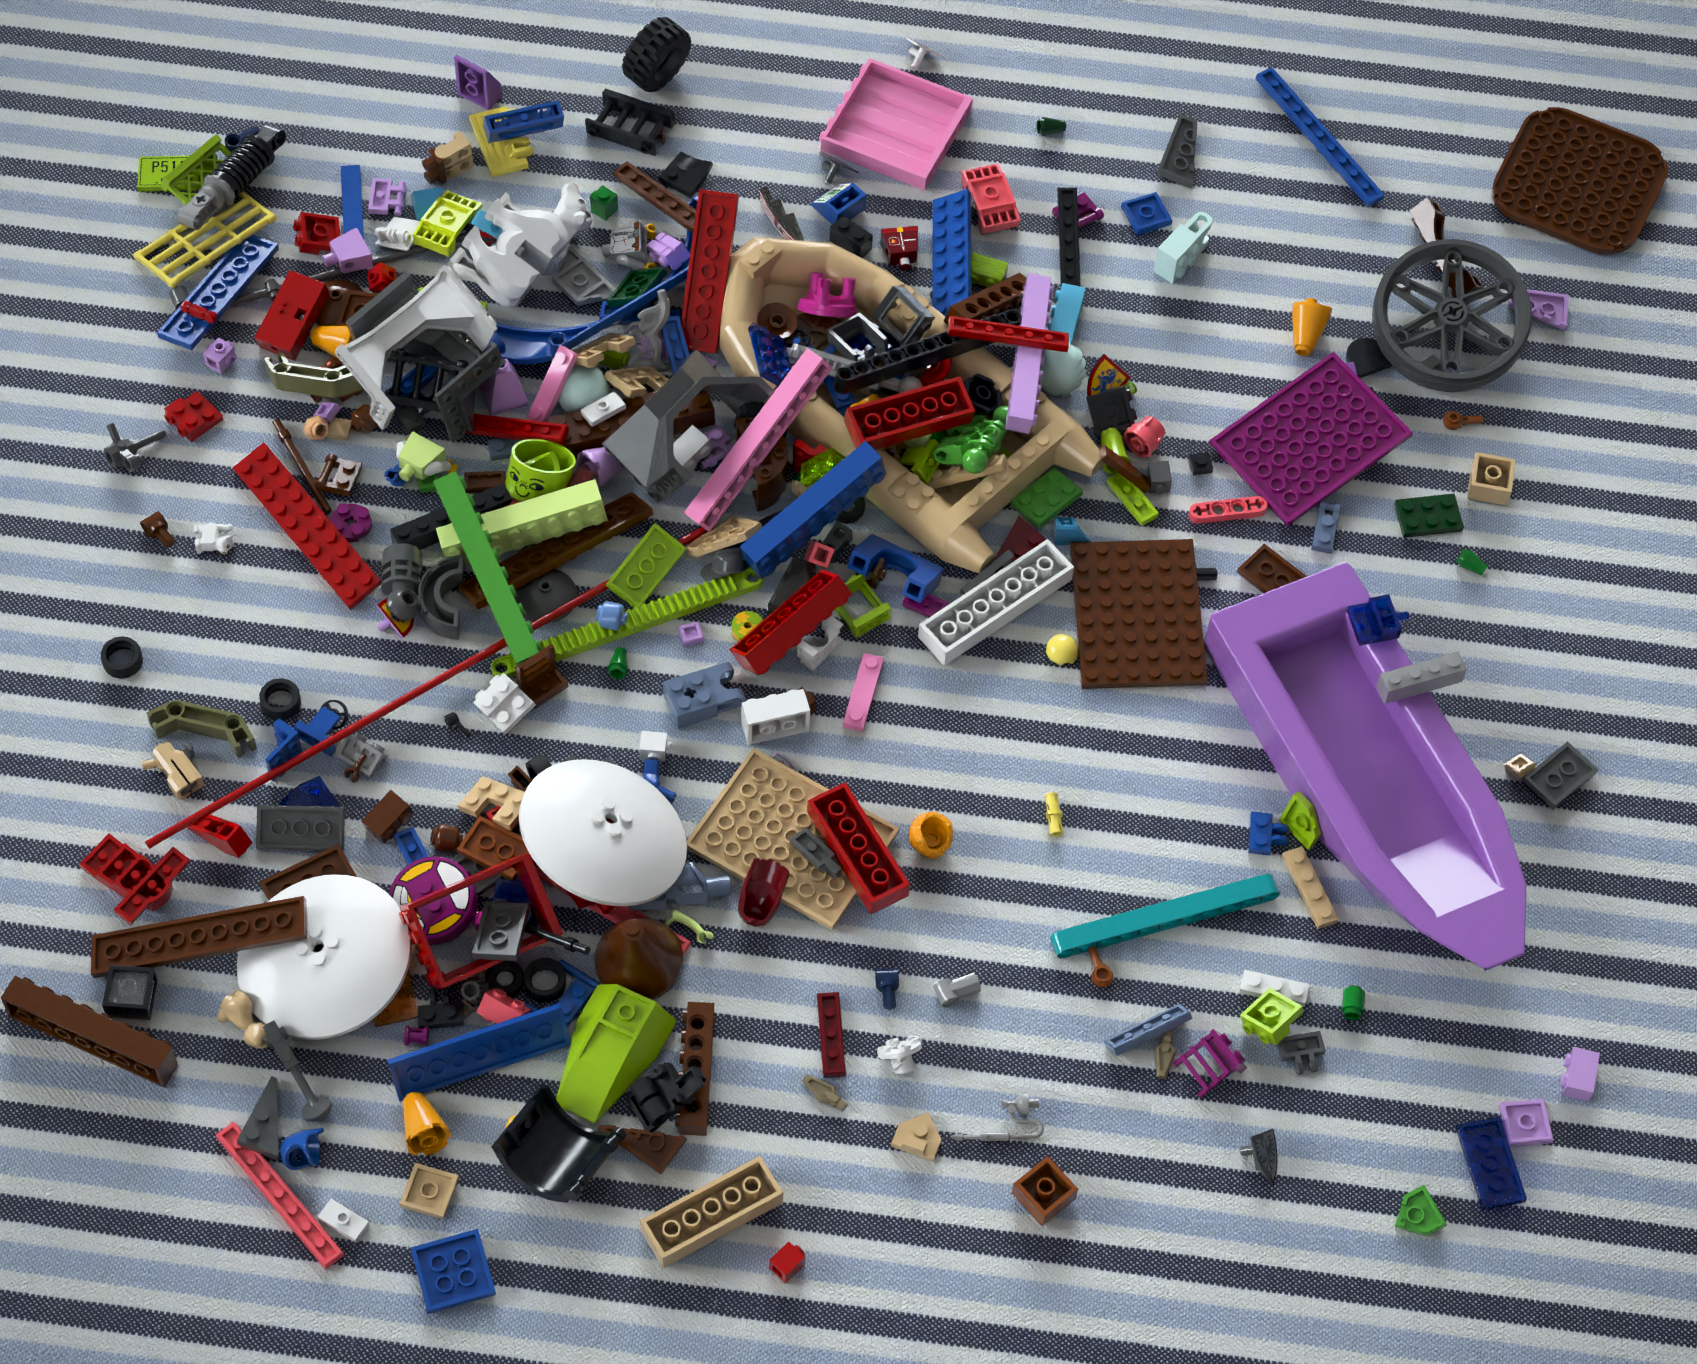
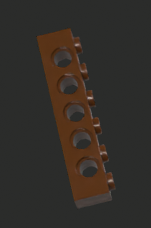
M1018 273L951 305L943 322L948 325L950 316L981 320L1007 310L1020 308L1022 306L1026 277Z
M688 1002L687 1010H683L682 1023H686V1030L681 1031V1043L685 1044V1050H680V1064L684 1065L683 1071H679V1076L690 1067L698 1066L704 1074L706 1081L704 1082L705 1086L693 1096L695 1100L690 1104L682 1103L683 1107L680 1113H676L675 1126L680 1128V1135L707 1136L715 1003ZM701 1025L703 1028L696 1030L693 1026ZM694 1045H698L702 1048L699 1050H693L691 1047ZM690 1107L698 1109L696 1112L687 1111Z

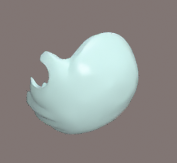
M1070 342L1068 352L1045 349V353L1041 355L1045 357L1043 368H1040L1043 371L1041 383H1038V385H1041V390L1049 395H1063L1067 397L1081 386L1082 379L1086 374V361L1083 358V353L1077 347L1072 346Z
M574 365L558 402L567 413L581 410L611 393L610 384L604 378L605 375H603L599 368H586V366Z

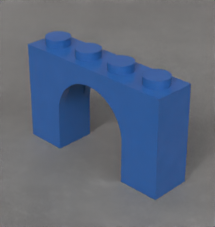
M874 534L868 536L853 549L847 565L848 569L866 576L876 568L880 558L885 559L884 567L896 569L907 576L902 595L918 603H921L939 586L945 569Z

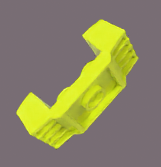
M447 190L436 199L422 217L413 233L414 244L450 257L455 252L457 236L467 223L470 224L478 210H482V203Z

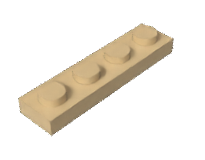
M991 455L988 458L986 469L979 474L967 472L963 465H954L946 470H936L926 485L937 489L1004 471L1007 465L1006 455Z
M1303 846L1283 852L1282 858L1317 929L1337 923L1339 918Z

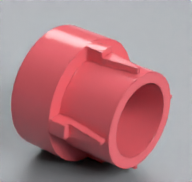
M1146 416L1140 423H1134L1124 433L1123 439L1133 453L1139 457L1148 458L1158 448L1166 432L1163 425L1153 416Z

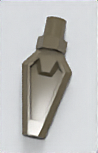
M1172 1029L1163 1034L1160 1044L1155 1047L1156 1074L1159 1079L1167 1078L1176 1055V1050L1173 1046Z
M809 1074L803 1078V1084L820 1103H828L833 1107L839 1108L841 1111L847 1108L848 1104L842 1100V1097L837 1095L834 1086Z

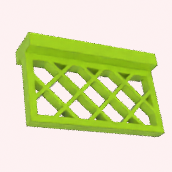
M215 134L163 178L160 187L165 192L169 190L186 206L191 201V198L198 194L190 193V186H200L201 189L204 186L203 175H209L212 172L211 170H203L202 164L212 163L214 170L216 164L223 162L222 159H216L215 153L220 150L227 158L231 152L220 143L222 139ZM200 174V182L190 181L189 175ZM177 185H187V193L180 192L175 187Z

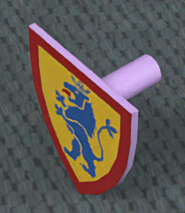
M387 598L376 605L386 618L377 625L380 631H384L389 626H392L402 639L411 631L414 618L410 620L397 618L388 608Z

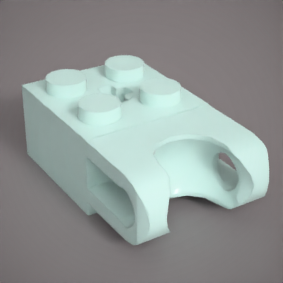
M1198 212L1185 226L1180 224L1158 247L1154 273L1172 284L1178 278L1181 279L1186 269L1195 264L1197 257L1207 247L1209 237L1206 234L1211 228L1212 217L1207 213ZM1203 220L1206 223L1199 227L1197 221Z

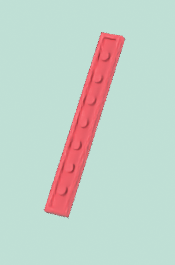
M232 1122L216 1134L217 1140L325 1270L340 1260L344 1253L262 1154L237 1145V1139L242 1130L235 1122Z

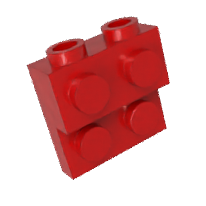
M300 212L298 219H295L293 223V230L297 231L298 234L295 237V246L299 247V252L319 255L320 250L331 252L330 242L340 236L339 217Z
M198 391L184 400L180 397L164 408L166 421L170 425H174L183 438L187 437L191 442L224 420L223 415Z

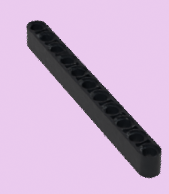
M1007 310L981 320L1020 326L1022 316L1016 310ZM948 331L838 368L833 388L839 394H848L995 342L950 336Z

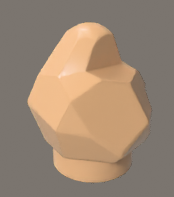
M317 415L305 421L303 430L309 439L319 440L328 435L329 424L324 418Z

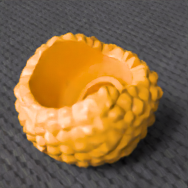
M935 811L918 815L914 822L911 823L909 843L922 856L929 859L943 856L951 847L954 829L951 820H948L943 814Z

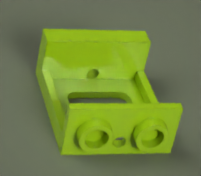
M861 574L854 575L845 582L851 593L860 591L873 607V610L857 619H853L844 606L835 609L856 638L891 619V607L887 602L883 604L865 581V576Z

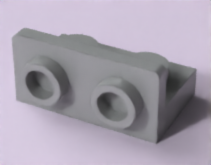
M357 732L355 735L351 734L344 738L335 756L354 766L362 753L367 755L359 770L371 777L375 774L382 759L389 757V755L384 753L385 748L376 743H373V745L367 743L368 738Z

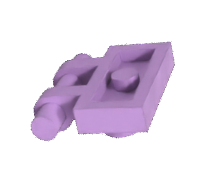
M372 178L368 206L369 214L388 215L389 209H394V215L400 217L405 208L406 183L399 181L398 186H393L392 179ZM391 195H396V200L391 199Z
M720 425L703 433L710 440L713 447L710 454L704 458L705 460L700 462L703 469L717 465V462L725 458L735 445L734 443L728 446L730 438Z

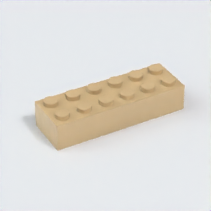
M758 1156L640 1220V1231L662 1268H665L782 1204L783 1191L761 1156Z

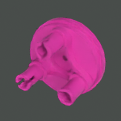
M811 272L810 288L807 290V297H801L800 302L797 303L799 311L829 317H852L857 314V309L855 308L856 297L854 296L855 278L844 277L842 295L832 296L829 295L831 280H825L823 273Z

